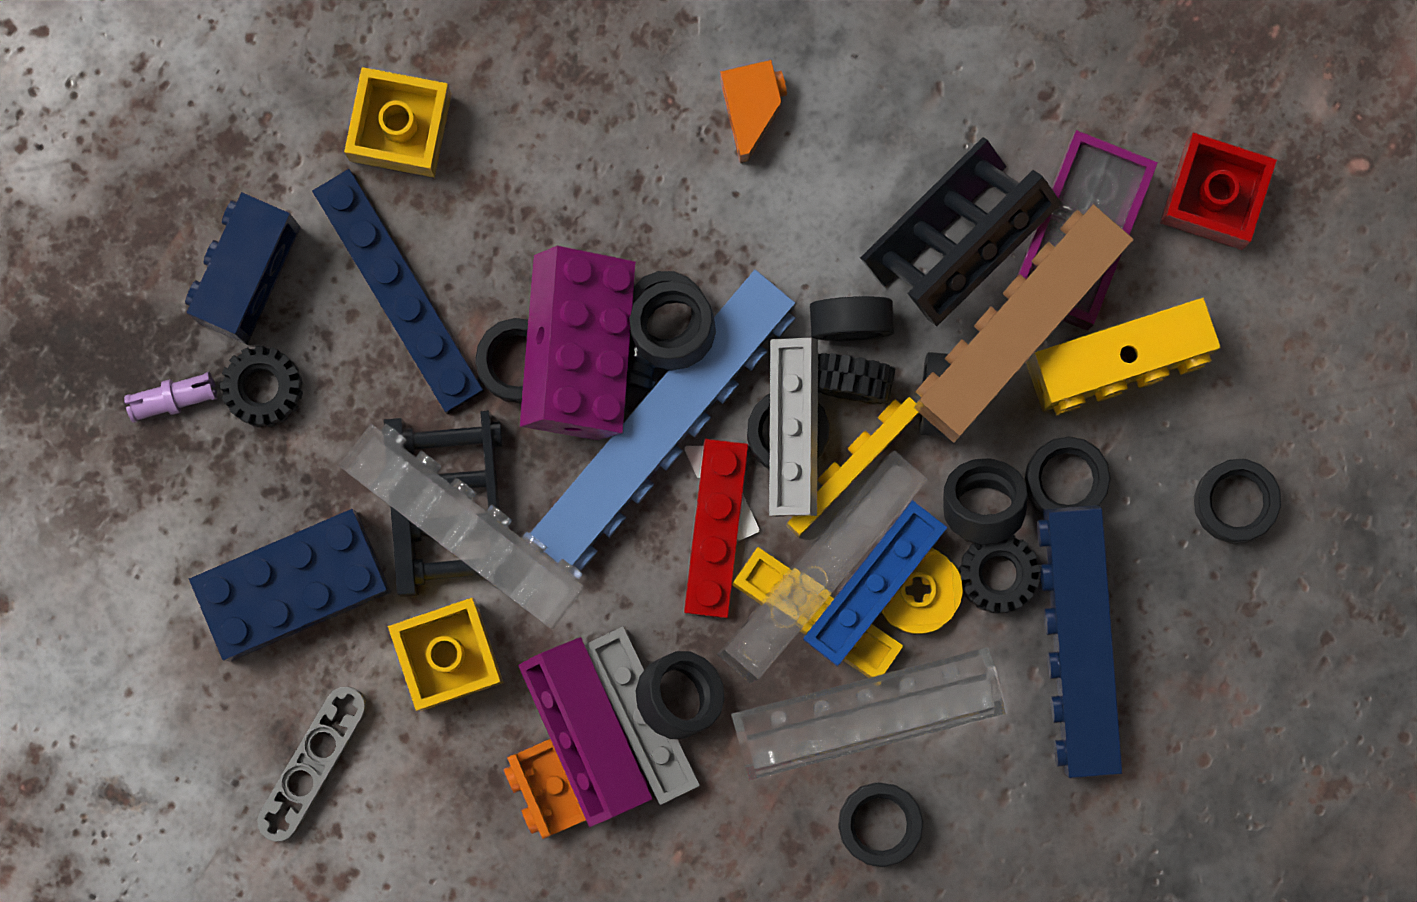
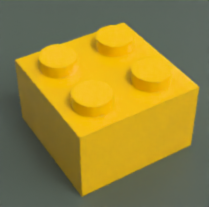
M362 67L344 150L349 161L435 178L452 95L448 83Z
M469 598L388 626L416 711H423L504 683L474 598Z

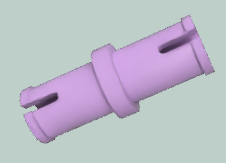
M206 372L203 375L174 383L171 379L161 382L160 387L132 395H125V404H130V406L126 407L128 416L134 423L140 419L165 412L174 415L180 413L182 407L207 400L217 399V391L212 389L216 387L211 373Z

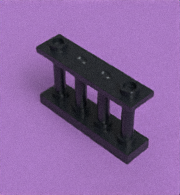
M984 137L860 257L865 266L883 287L896 276L911 285L913 288L907 294L927 320L935 326H938L1062 204L1046 179L1035 170H1032L1020 183L1002 172L1007 166L990 142ZM990 184L1006 196L987 213L972 203V201ZM960 215L975 225V227L956 244L942 234L941 231ZM929 245L944 257L925 275L910 264V262Z
M489 410L480 411L481 427L414 432L413 428H406L405 421L402 418L384 419L397 595L400 597L419 596L418 586L425 585V580L493 575L494 587L500 589L506 588L505 578L513 577L511 551L503 552L496 472L495 447H502L500 420L492 421V414ZM483 444L485 470L417 476L416 471L409 472L408 455L415 454L417 449ZM485 487L487 489L488 514L420 519V515H412L411 498H418L419 493ZM490 531L492 557L424 563L423 559H416L415 542L422 541V537Z

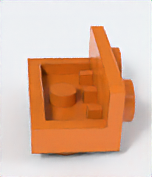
M551 739L507 757L510 766L504 769V773L513 793L519 791L523 793L528 807L521 811L531 834L539 831L542 839H545L586 820Z

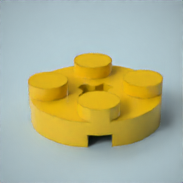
M931 548L882 610L881 614L888 624L906 633L924 634L939 629L952 619L961 603L963 587L958 569L945 555ZM915 577L921 578L922 584L930 585L931 589L930 593L923 595V602L920 603L915 602L912 595H906L905 591L906 587L912 585L913 578Z

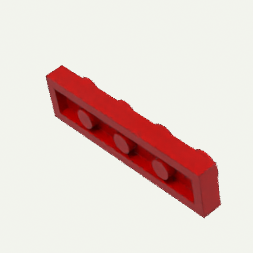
M705 439L684 613L728 618L748 444L712 439Z

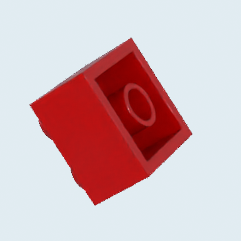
M1193 132L1185 142L1160 224L1243 250L1252 240L1277 159Z

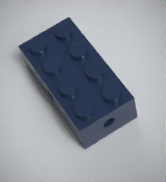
M353 509L189 578L223 661L228 662L391 593L359 514Z

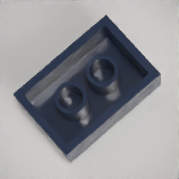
M241 192L237 202L231 200L222 218V224L226 226L219 242L213 240L208 247L203 264L207 265V269L201 282L195 280L191 285L185 304L189 306L187 314L200 325L248 345L301 227L289 212Z

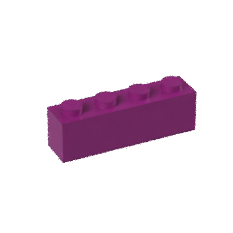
M576 638L544 651L519 664L518 666L589 827L652 800L647 788L646 778L639 770L629 747V740L621 729L582 638Z

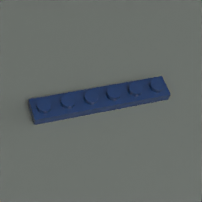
M350 169L345 170L312 190L445 413L448 414L483 393V389Z

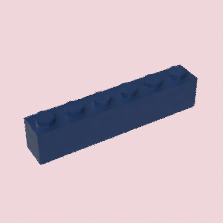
M1097 505L1044 509V520L1037 521L1039 546L1047 548L1048 564L1041 565V583L1043 591H1050L1051 608L1044 609V624L1046 635H1053L1054 652L1047 653L1049 678L1057 679L1058 696H1051L1053 723L1060 722L1061 740H1054L1056 766H1063L1064 772L1069 778L1122 774L1102 508Z

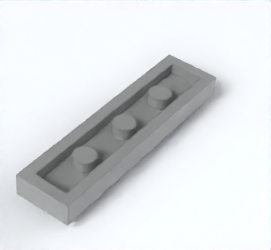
M814 338L771 339L769 516H817L818 340Z
M622 626L585 644L613 710L659 805L700 786L678 739H669L655 733L644 722L637 708L635 690L639 676L644 669L624 627Z

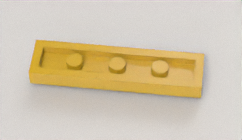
M908 397L902 404L895 399L878 416V419L883 424L872 435L865 430L848 447V450L853 455L841 467L834 462L817 479L822 485L817 491V516H792L786 524L798 538L919 414L914 408L917 403L912 398Z
M759 547L756 548L732 584L805 635L834 600L833 597ZM871 624L843 661L878 684L903 645Z

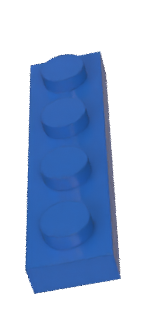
M912 500L804 636L803 641L838 667L946 531L947 527Z

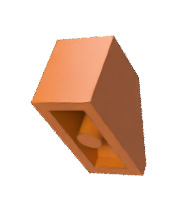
M771 60L720 71V82L740 163L749 161L781 109L780 97L787 96L782 70L774 72Z

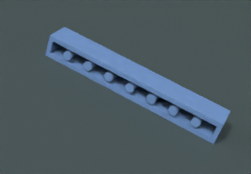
M754 270L714 317L716 334L712 348L704 358L688 368L669 370L623 423V433L612 436L527 536L528 539L568 573L574 567L582 571L598 552L592 547L603 533L610 538L626 519L621 514L623 509L631 500L639 504L652 489L654 483L649 479L661 466L667 471L681 455L683 450L678 447L680 442L688 433L696 437L709 422L711 417L706 413L716 400L724 404L739 386V383L734 379L742 369L747 367L752 371L768 352L762 347L773 333L780 338L796 318L791 312L794 310L795 302L757 270Z

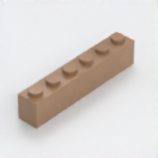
M1094 204L1084 215L1078 209L1060 228L1066 234L1056 247L1048 242L1031 261L1037 266L1027 279L1019 274L1003 292V295L1009 300L998 312L991 306L974 325L979 331L977 336L969 344L961 339L946 356L945 360L951 365L940 377L932 372L915 391L921 396V399L914 408L953 443L1134 240Z

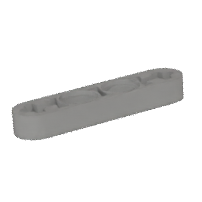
M340 687L333 690L325 700L259 813L257 819L258 829L266 839L274 842L285 841L291 838L299 829L365 716L367 710L366 700L357 689ZM350 694L355 698L352 705L358 710L354 716L346 714L339 724L348 728L343 736L336 728L323 725L322 721L326 715L331 721H334L340 710L338 706L334 705L337 698L346 699ZM320 732L330 733L336 741L335 751L327 758L315 755L311 747L313 738ZM298 770L308 772L313 779L312 790L305 796L295 795L289 787L291 775ZM282 792L289 801L300 803L303 806L299 813L294 807L289 809L285 816V821L290 824L288 830L279 829L276 833H273L270 830L272 822L267 818L270 813L278 814L284 807L285 802L277 800Z

